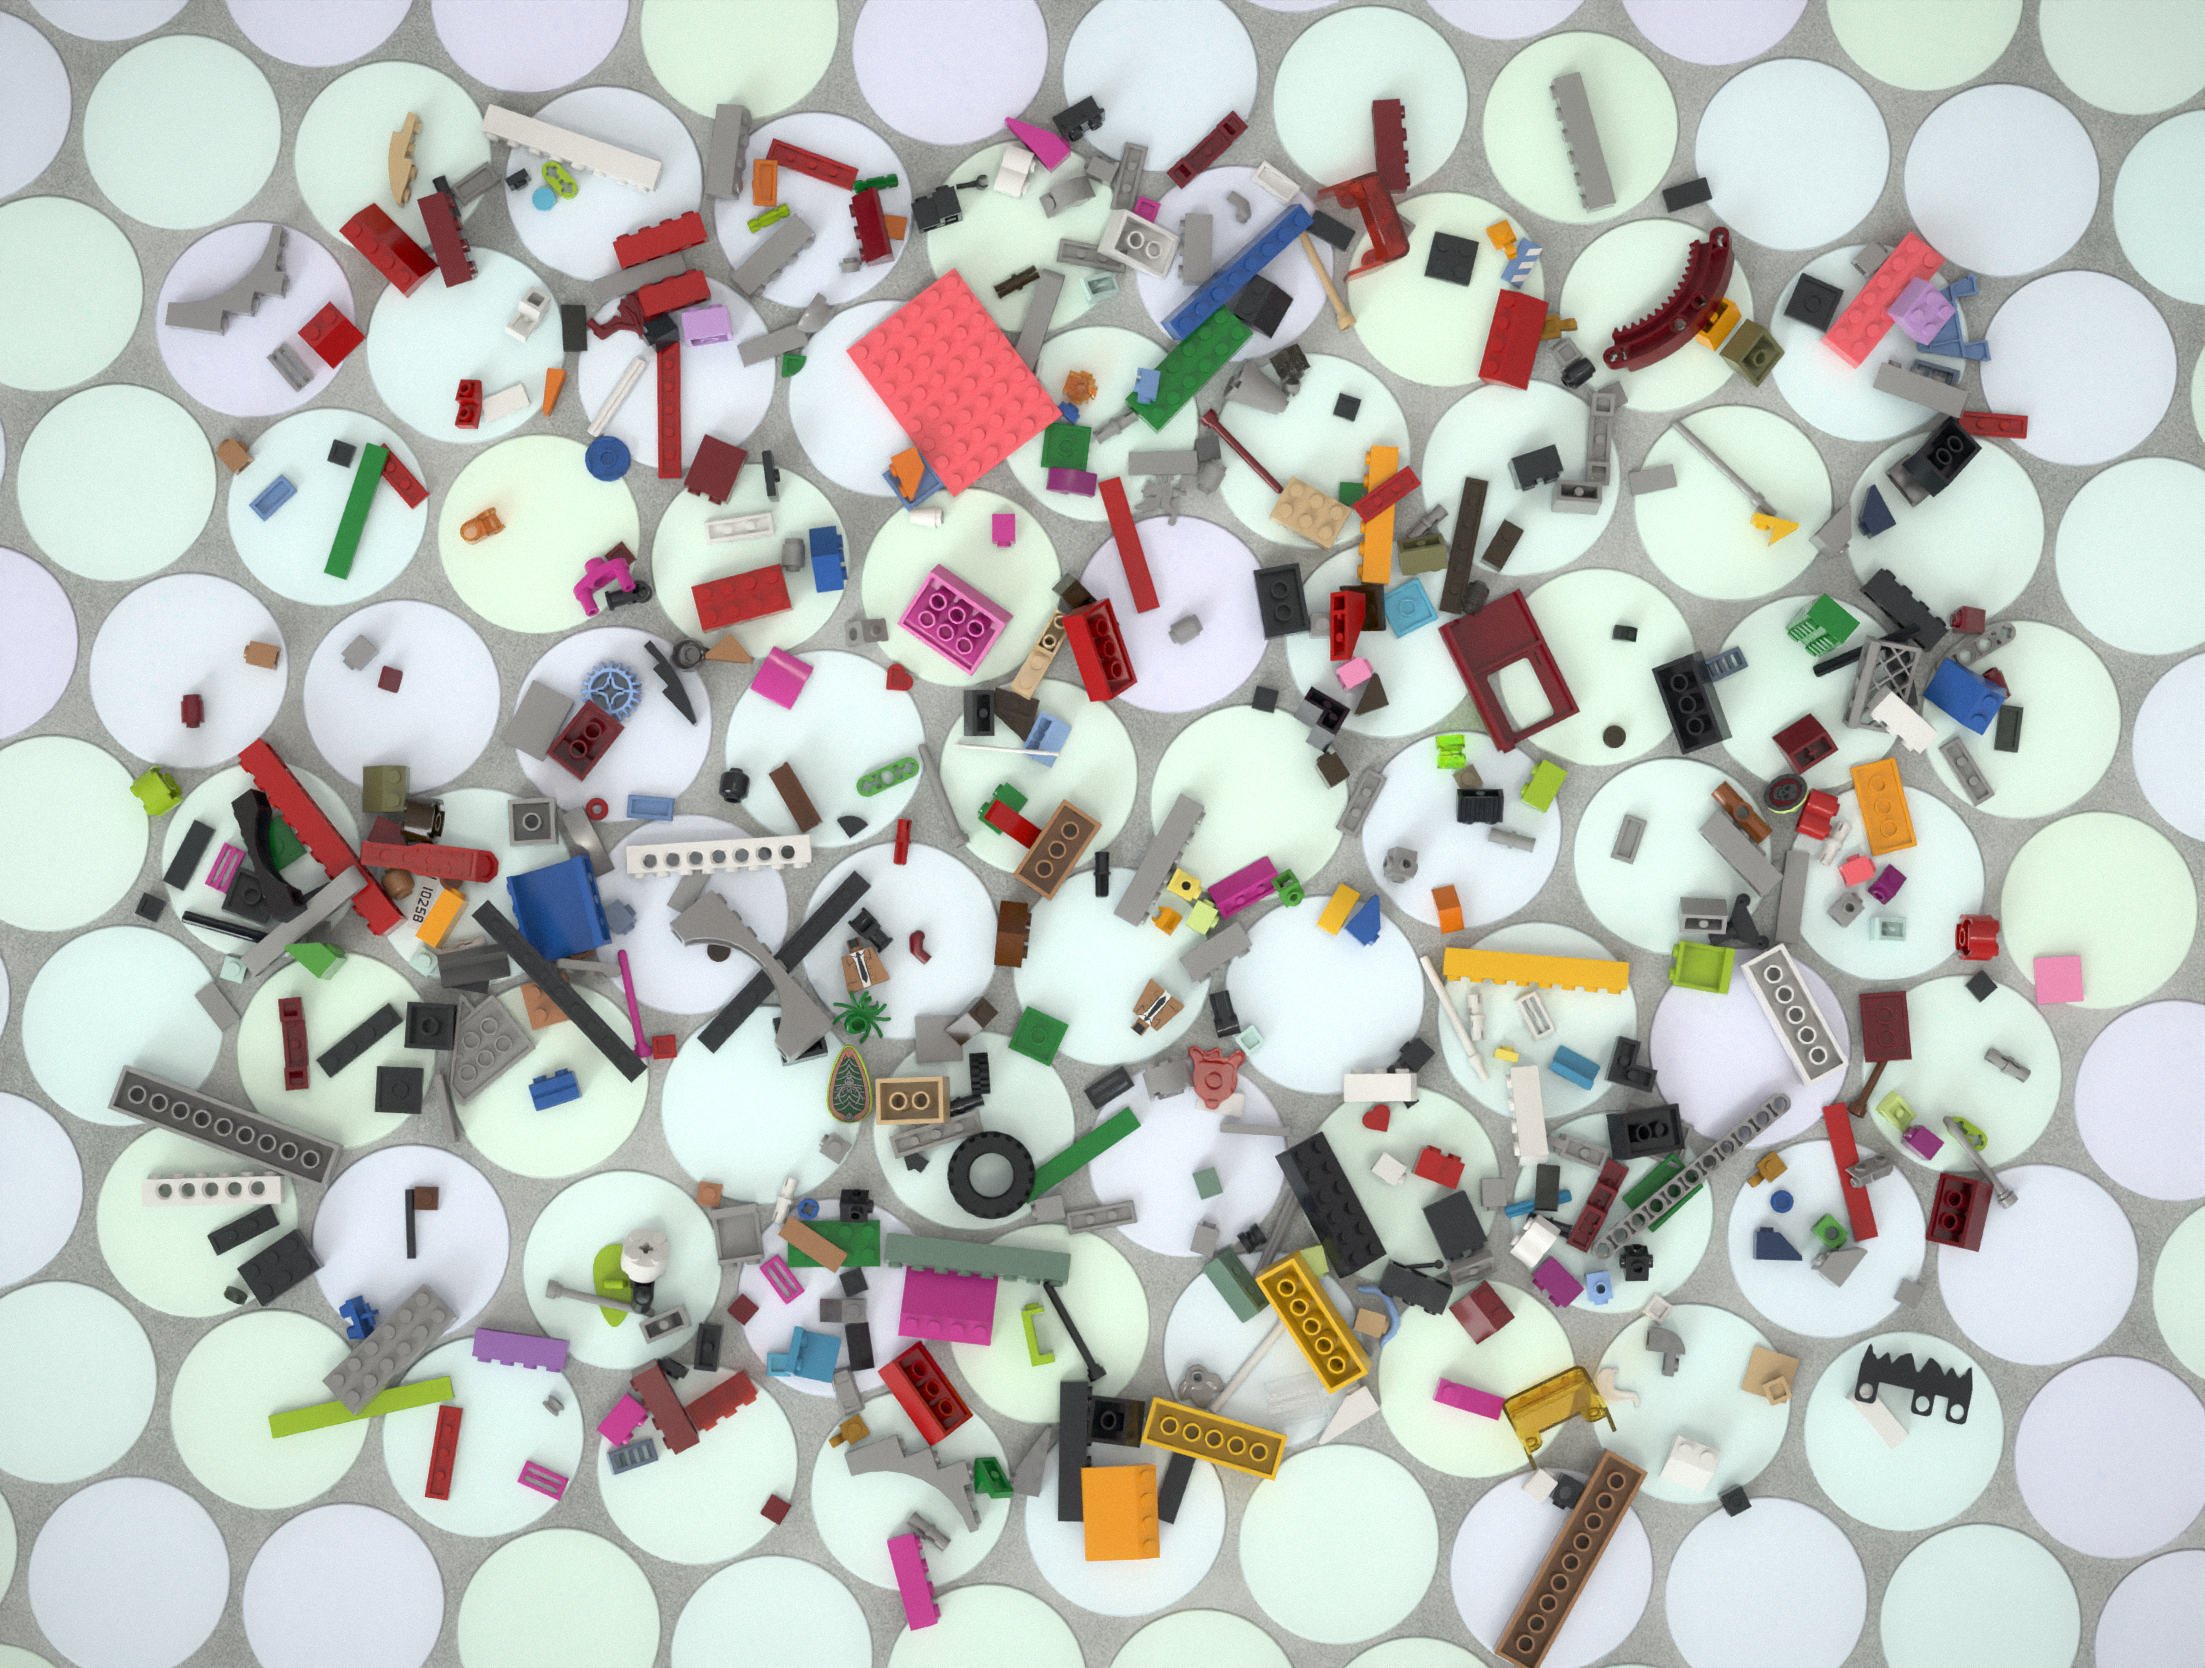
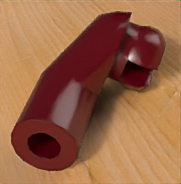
M916 930L909 937V950L925 965L932 956L923 949L924 932Z

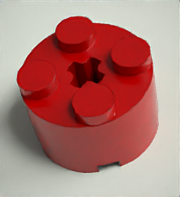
M1961 914L1959 919H1962V922L1956 925L1955 947L1962 954L1958 955L1959 959L1990 961L1993 956L1997 957L1999 945L1996 943V933L2000 929L1999 921L1994 920L1991 915Z

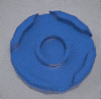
M603 436L595 439L590 444L585 453V463L588 471L594 478L604 482H613L619 480L627 473L631 463V455L628 447L621 440L613 436Z

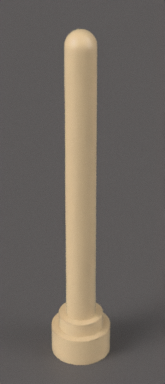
M1304 230L1298 237L1338 314L1337 324L1340 330H1346L1354 326L1357 321L1353 314L1346 311L1308 234Z

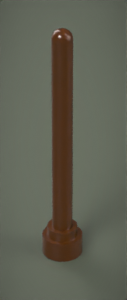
M1877 1062L1858 1100L1855 1099L1854 1102L1850 1103L1847 1109L1848 1112L1859 1118H1864L1868 1111L1866 1103L1888 1062Z

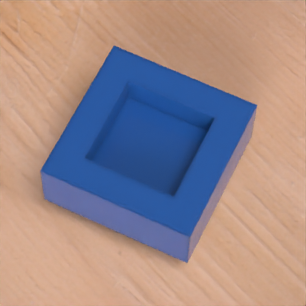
M1062 401L1058 408L1064 414L1063 417L1072 425H1075L1080 419L1079 409L1071 402L1066 404Z

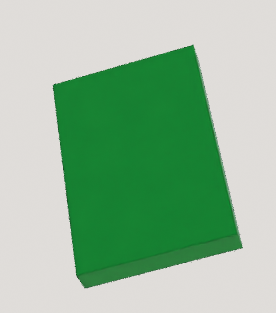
M1672 1152L1621 1199L1631 1210L1635 1209L1686 1166ZM1672 1161L1677 1163L1680 1168L1677 1169L1667 1164ZM1688 1170L1685 1178L1689 1183H1694L1696 1177ZM1700 1183L1647 1228L1652 1233L1655 1232L1704 1186ZM1676 1185L1668 1187L1669 1196L1677 1197L1679 1194L1678 1187ZM1656 1199L1650 1202V1208L1653 1212H1659L1661 1209V1203ZM1636 1214L1637 1217L1642 1222H1644L1643 1217L1640 1214Z

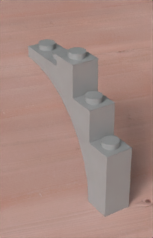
M272 226L268 244L260 260L252 271L234 287L220 295L202 301L189 303L168 302L165 325L171 329L224 336V331L228 330L229 317H227V314L254 317L255 311L258 312L260 306V298H257V295L285 299V293H289L290 279H288L284 272H280V269L284 268L285 257L282 256L283 247H286L288 243V233H285L286 230L282 226Z
M897 1434L844 1453L851 1476L867 1472L889 1471L921 1479L938 1489L953 1503L963 1517L970 1533L979 1530L978 1524L982 1523L978 1510L973 1511L970 1502L974 1501L970 1488L965 1489L964 1486L972 1483L971 1477L975 1475L971 1463L966 1464L965 1459L938 1468V1464H941L937 1450L932 1451L931 1447L905 1456L904 1452L907 1451L904 1439H899Z

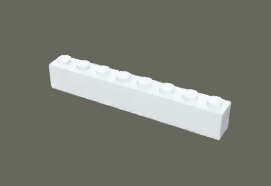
M489 104L481 126V131L488 140L498 142V139L507 142L506 145L518 150L520 147L526 148L528 153L538 157H541V154L549 156V160L558 164H562L563 161L570 163L573 169L582 172L584 169L593 171L592 174L602 179H605L606 176L614 178L615 183L622 186H627V184L634 185L636 190L646 194L649 191L655 193L664 169L662 162Z

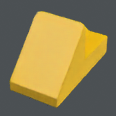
M1757 512L1752 514L1750 524L1755 525L1757 530L1767 532L1768 529H1772L1768 547L1799 528V523Z

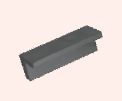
M499 944L437 955L442 987L444 989L511 976L508 955Z

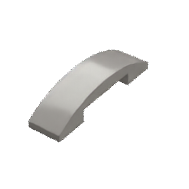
M1592 392L1587 442V482H1600L1602 485L1609 486L1612 424L1616 394Z

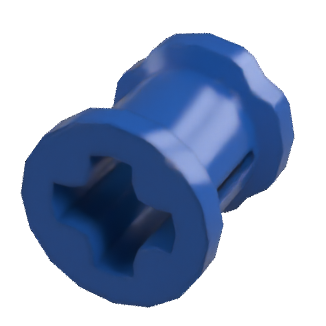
M811 1198L804 1199L798 1205L800 1217L807 1220L816 1217L820 1210L818 1202ZM807 1202L810 1206L814 1205L815 1207L812 1210V1215H809L808 1212H803Z

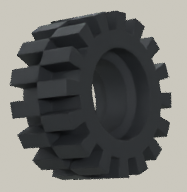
M988 1052L969 1053L972 1095L990 1094Z

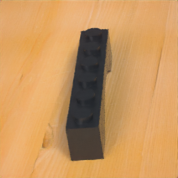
M251 788L231 802L234 810L233 814L241 829L240 834L246 843L247 853L252 860L255 869L254 873L261 885V892L266 899L270 916L273 920L289 923L308 910L301 890L292 886L283 878L273 861L269 840L270 822L273 812L266 793Z

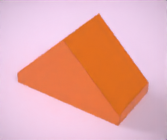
M1454 885L1432 889L1431 892L1441 934L1463 930L1462 910Z

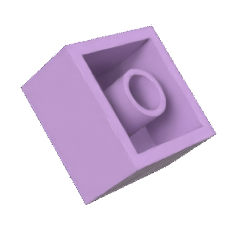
M1914 277L1886 313L1911 340L1928 346L1956 309L1931 282Z
M712 304L709 305V309L700 310L699 307H692L686 309V312L681 313L685 341L689 347L734 341L731 316L727 306Z

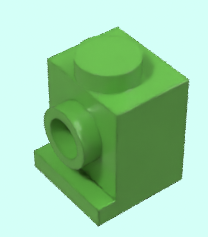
M1290 868L1270 880L1286 908L1299 905L1302 899L1306 897L1298 879ZM1291 879V883L1282 888L1280 887V885Z

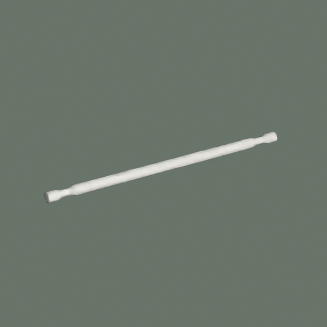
M955 743L957 748L965 747L968 749L1060 756V752Z

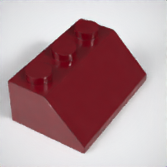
M872 187L852 196L853 204H849L851 217H856L858 226H854L856 239H861L863 248H859L861 261H866L868 267L895 261L877 187Z
M1940 1173L1926 1240L1979 1252L1994 1185Z

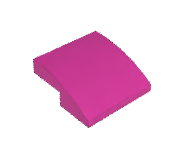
M773 646L750 689L791 710L812 674L814 667Z

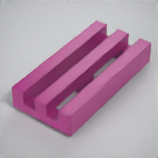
M224 842L205 884L227 894L237 866L241 865L247 852ZM228 849L231 850L216 882L213 883L216 873ZM235 853H238V858L224 887L220 886Z
M778 1254L759 1268L786 1305L805 1292L804 1288ZM775 1261L778 1262L798 1289L796 1293L774 1265ZM770 1266L791 1296L789 1298L786 1297L767 1271V1267Z
M527 1460L517 1482L559 1501L569 1478ZM530 1467L554 1479H557L561 1481L562 1484L559 1485L531 1471H528V1468ZM525 1475L558 1489V1493H554L524 1479Z

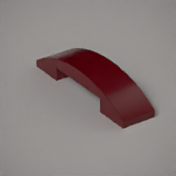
M1232 110L1216 125V128L1184 158L1182 157L1166 174L1182 190L1215 162L1248 129V126Z
M302 997L278 999L280 1022H282L286 1091L310 1089L309 1049Z

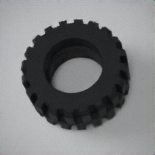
M985 1131L967 1138L956 1148L948 1165L947 1180L954 1200L963 1210L978 1218L998 1219L1018 1211L1029 1199L1035 1183V1167L1029 1151L1019 1140L1002 1132ZM988 1153L1003 1156L1009 1161L1013 1169L1011 1186L1005 1193L996 1197L981 1195L973 1188L970 1181V1169L973 1162L978 1157Z

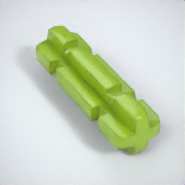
M784 203L778 206L776 210L772 209L759 215L758 219L753 218L749 220L747 225L750 231L755 233L761 227L765 228L779 221V218L789 216L791 213L787 204Z

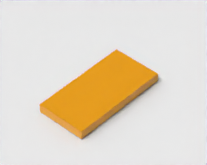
M1895 757L1849 768L1872 857L1918 846Z

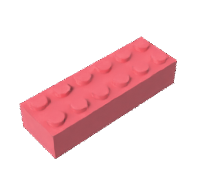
M1910 231L1820 341L1854 369H1857L1895 323L1886 312L1911 280L1917 277L1929 281L1946 259Z

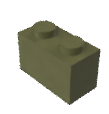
M1442 533L1397 541L1399 565L1403 576L1429 571L1437 572L1448 568L1446 545Z

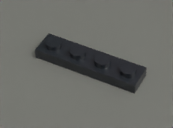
M388 1003L316 1061L326 1074L333 1078L404 1022V1020L393 1006Z

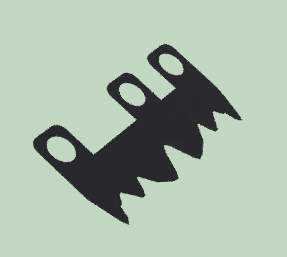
M1872 1344L1868 1346L1860 1364L1854 1394L1857 1401L1869 1404L1874 1403L1879 1382L1914 1390L1911 1403V1412L1913 1414L1925 1417L1930 1416L1935 1395L1949 1398L1945 1415L1948 1422L1960 1425L1966 1422L1973 1390L1971 1367L1965 1375L1958 1378L1954 1368L1951 1367L1946 1375H1944L1941 1366L1933 1358H1929L1923 1368L1917 1372L1912 1353L1901 1355L1891 1363L1888 1352L1877 1359L1873 1353ZM1865 1383L1870 1384L1873 1388V1394L1870 1398H1863L1860 1395V1387ZM1921 1396L1926 1397L1929 1401V1407L1925 1411H1919L1916 1407V1401ZM1956 1404L1961 1405L1964 1410V1414L1960 1419H1954L1950 1413L1951 1408Z

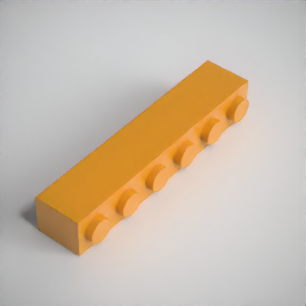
M1371 445L1370 451H1366L1365 465H1369L1368 474H1364L1363 487L1367 488V494L1397 473L1399 447ZM1395 504L1367 524H1364L1361 520L1360 533H1364V542H1359L1358 555L1363 557L1362 565L1358 564L1357 578H1361V584L1388 586L1390 583Z

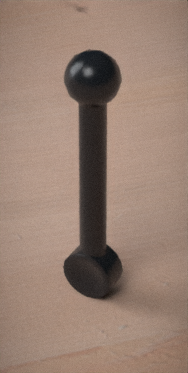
M1436 1260L1434 1263L1406 1266L1413 1269L1430 1267L1441 1269L1444 1263L1441 1260Z

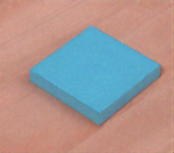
M1419 578L1384 594L1385 616L1397 639L1438 619Z

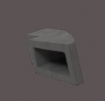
M580 806L562 815L561 817L580 854L590 856L595 878L614 870L612 861L585 808Z

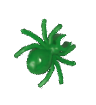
M865 991L858 1003L854 997V992H849L855 1007L844 1003H833L834 1006L851 1009L837 1016L832 1022L833 1025H836L841 1018L848 1015L844 1022V1027L848 1033L858 1034L866 1030L864 1037L860 1040V1044H863L868 1038L871 1024L876 1029L879 1037L883 1038L882 1031L874 1020L890 1021L891 1017H876L887 1007V1004L884 1003L879 1008L877 1000L873 1006L868 1005L872 1000L871 996H867L869 991Z

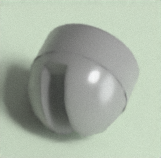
M1292 378L1284 379L1282 391L1288 397L1290 393L1295 397L1300 391L1301 382Z

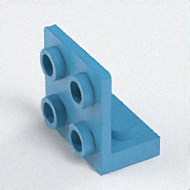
M795 1326L785 1367L786 1374L832 1383L841 1338L806 1331L803 1327Z

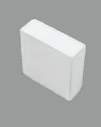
M1654 1293L1641 1311L1661 1325L1674 1306L1657 1293Z

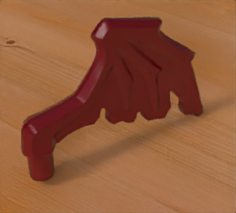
M636 291L627 294L626 300L621 299L620 305L617 307L621 317L614 315L610 321L599 325L593 318L589 319L586 323L594 331L593 334L600 340L607 339L619 330L635 332L638 334L639 339L643 340V324L648 321L645 320Z

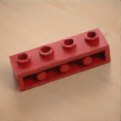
M688 211L681 214L679 219H665L659 222V226L653 228L646 226L640 228L638 233L631 236L623 234L616 237L617 241L612 243L622 270L709 242L699 212Z

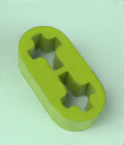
M549 161L543 165L541 170L542 176L563 199L571 200L577 196L578 185L557 162ZM557 168L556 173L560 178L556 180L552 175L547 177L549 174L547 169ZM564 181L568 186L572 184V193H562L564 188L560 183Z
M1952 1117L1955 1123L1962 1122L1961 1128L1966 1130L1963 1134L1971 1144L1973 1140L1968 1137L1969 1134L1981 1136L1979 1139L1982 1142L1981 1145L1976 1144L1973 1146L1976 1151L1986 1147L1988 1138L1983 1131L1965 1118ZM1946 1127L1947 1132H1948L1952 1137H1954V1136L1951 1134V1132L1948 1130V1128Z

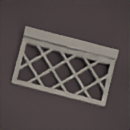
M1866 635L1842 722L1850 729L1857 730V728L1890 734L1882 722L1879 723L1880 726L1875 725L1878 723L1875 719L1868 724L1861 722L1862 715L1871 710L1868 706L1865 707V704L1869 703L1867 699L1868 693L1876 688L1880 691L1879 686L1891 680L1895 686V689L1892 691L1895 694L1898 692L1901 699L1907 704L1922 648L1876 639L1875 636ZM1881 646L1890 647L1893 654L1882 660L1879 656ZM1905 651H1913L1912 660L1904 664L1899 655ZM1897 658L1901 667L1890 673L1885 664ZM1883 666L1887 676L1876 682L1873 677L1874 671ZM1905 671L1907 674L1906 682L1898 686L1893 677Z

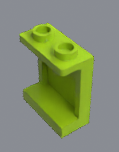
M1678 940V944L1674 943L1672 957H1675L1674 967L1670 966L1668 980H1671L1672 986L1728 995L1736 949Z
M1038 1302L1025 1304V1309L1021 1310V1317L1032 1367L1055 1362L1053 1350L1040 1353L1032 1314L1044 1312V1305L1039 1306Z

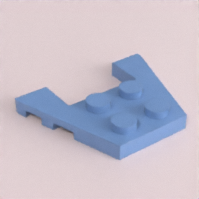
M1971 273L1939 291L1956 311L1928 346L1917 342L1918 352L1983 362L1991 360L1987 340L1966 344L1963 342L1955 298L1978 294L1975 273Z

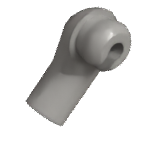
M1232 190L1226 200L1237 206L1238 214L1236 215V220L1244 224L1251 217L1249 201Z

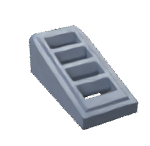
M1915 359L1913 368L1920 370L1921 366L1925 367L1924 377L1928 378L1930 369L1934 370L1933 375L1938 376L1939 372L1943 373L1944 384H1946L1948 375L1952 376L1950 386H1953L1954 382H1959L1960 370Z
M1739 646L1705 660L1713 683L1749 667ZM1732 654H1733V656H1734V658H1735V660H1736V662H1737V664H1738L1737 667H1735V665H1734V663H1733V661H1732V659H1731V657H1730V655H1732ZM1723 658L1725 659V661H1726V663H1727V665H1728V667H1729V669H1730V670H1728V671H1727V669H1726V667H1725V665H1724V662H1723V660H1722ZM1714 662H1716L1721 674H1718L1713 664Z
M652 1438L606 1453L613 1476L659 1460ZM646 1445L650 1457L649 1459H645V1455L642 1449V1446ZM637 1448L641 1460L640 1462L636 1461L633 1452V1449ZM628 1451L629 1458L631 1461V1465L629 1466L624 1455V1452ZM615 1455H619L623 1468H618Z

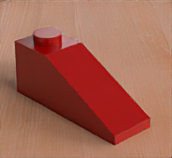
M1353 591L1330 593V661L1350 660L1352 658L1365 620V594Z

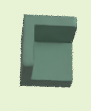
M1214 1167L1192 1173L1201 1200L1223 1193Z

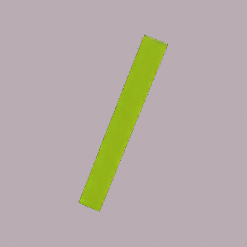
M449 1375L384 1390L359 1415H353L340 1400L270 1415L268 1419L272 1438L275 1439L454 1399L455 1396Z

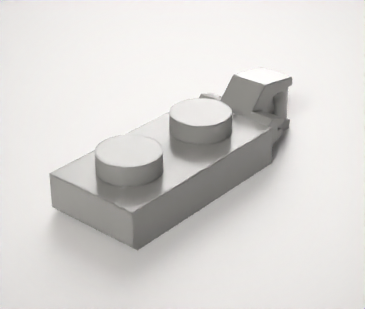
M1560 1133L1559 1138L1547 1134V1144L1555 1147L1553 1153L1597 1171H1603L1610 1150L1568 1134Z

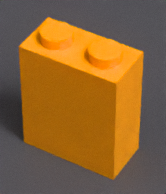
M451 888V890L444 889L415 936L434 948L442 949L470 903L465 899L467 895L456 888Z

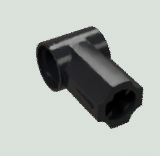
M1225 990L1209 994L1218 1038L1241 1033L1237 1015L1233 1011L1229 991Z

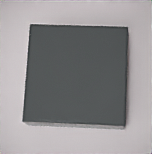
M1218 436L1195 439L1199 463L1211 461V459H1222Z

